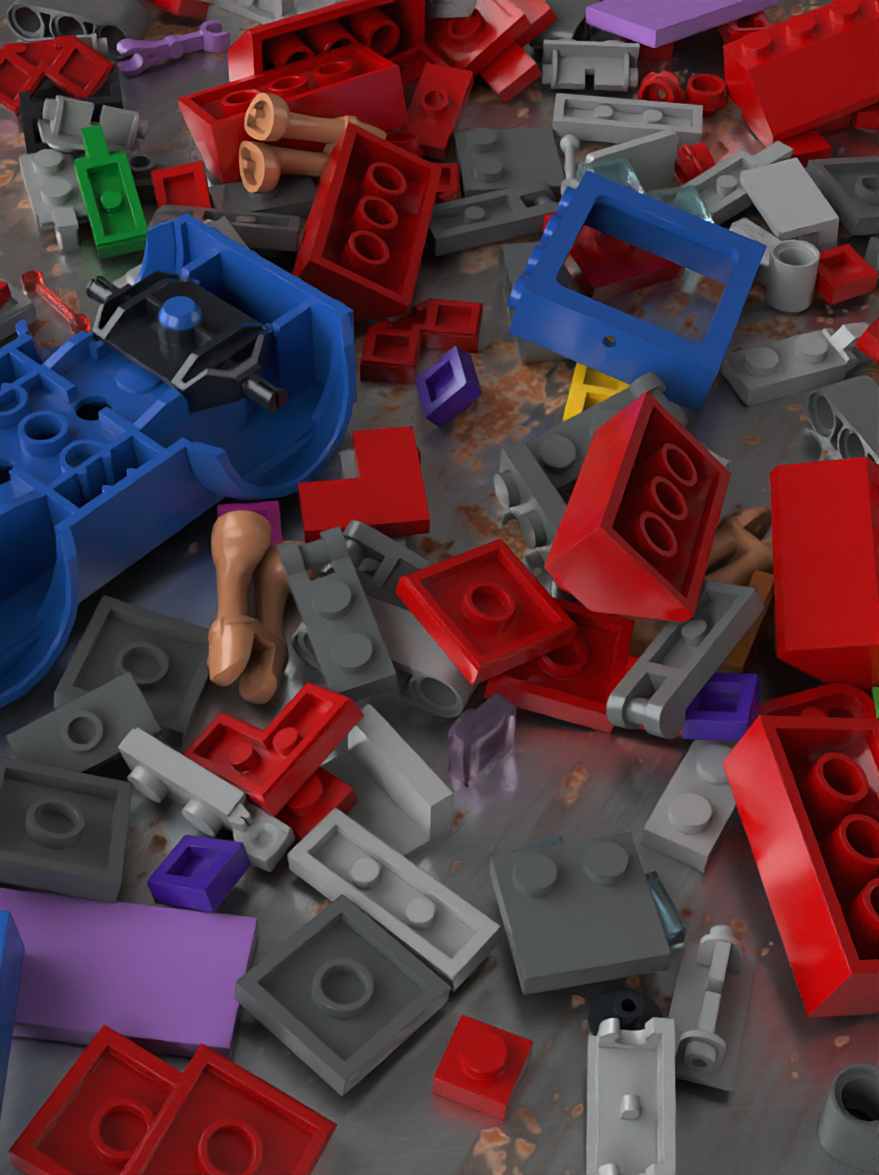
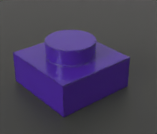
M456 345L415 380L424 416L439 428H442L457 414L466 410L482 394L471 355Z
M714 673L685 710V722L681 729L683 739L739 741L756 720L761 696L758 674Z
M184 835L146 882L156 904L214 913L251 866V862L243 842Z

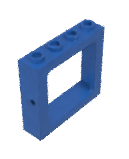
M586 170L577 189L570 186L566 187L556 214L551 215L540 244L535 245L530 255L524 274L519 275L507 302V307L516 310L508 333L630 385L643 374L654 371L665 384L666 390L664 395L670 402L677 403L681 407L699 413L718 374L767 246ZM586 225L725 284L703 342L696 343L561 286L556 278L582 227ZM606 336H611V337H613L616 341H615V342L609 341V340L606 338Z

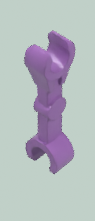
M210 20L200 25V31L180 36L169 35L163 40L155 42L130 38L123 39L117 43V51L123 56L134 55L128 61L118 62L117 67L127 76H136L161 59L169 57L177 59L185 53L202 49L211 53L225 52L230 47V32L222 31L220 22Z

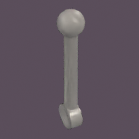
M572 134L565 135L560 141V148L565 153L566 179L561 182L562 196L567 186L577 189L580 183L576 179L575 152L579 149L580 143L578 138Z

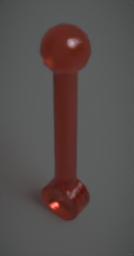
M30 270L21 275L24 290L36 291L69 321V327L74 334H78L82 330L86 333L90 331L91 321L89 317L81 313L76 314L44 284L41 272Z

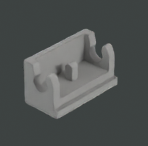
M652 1017L645 1023V1029L636 1031L620 1029L618 1018H609L600 1023L597 1036L589 1035L587 1054L586 1175H676L675 1018Z

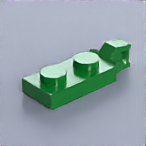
M101 125L82 128L81 134L86 157L75 159L74 167L99 259L145 250L148 227L126 153L122 152L121 149L109 152Z

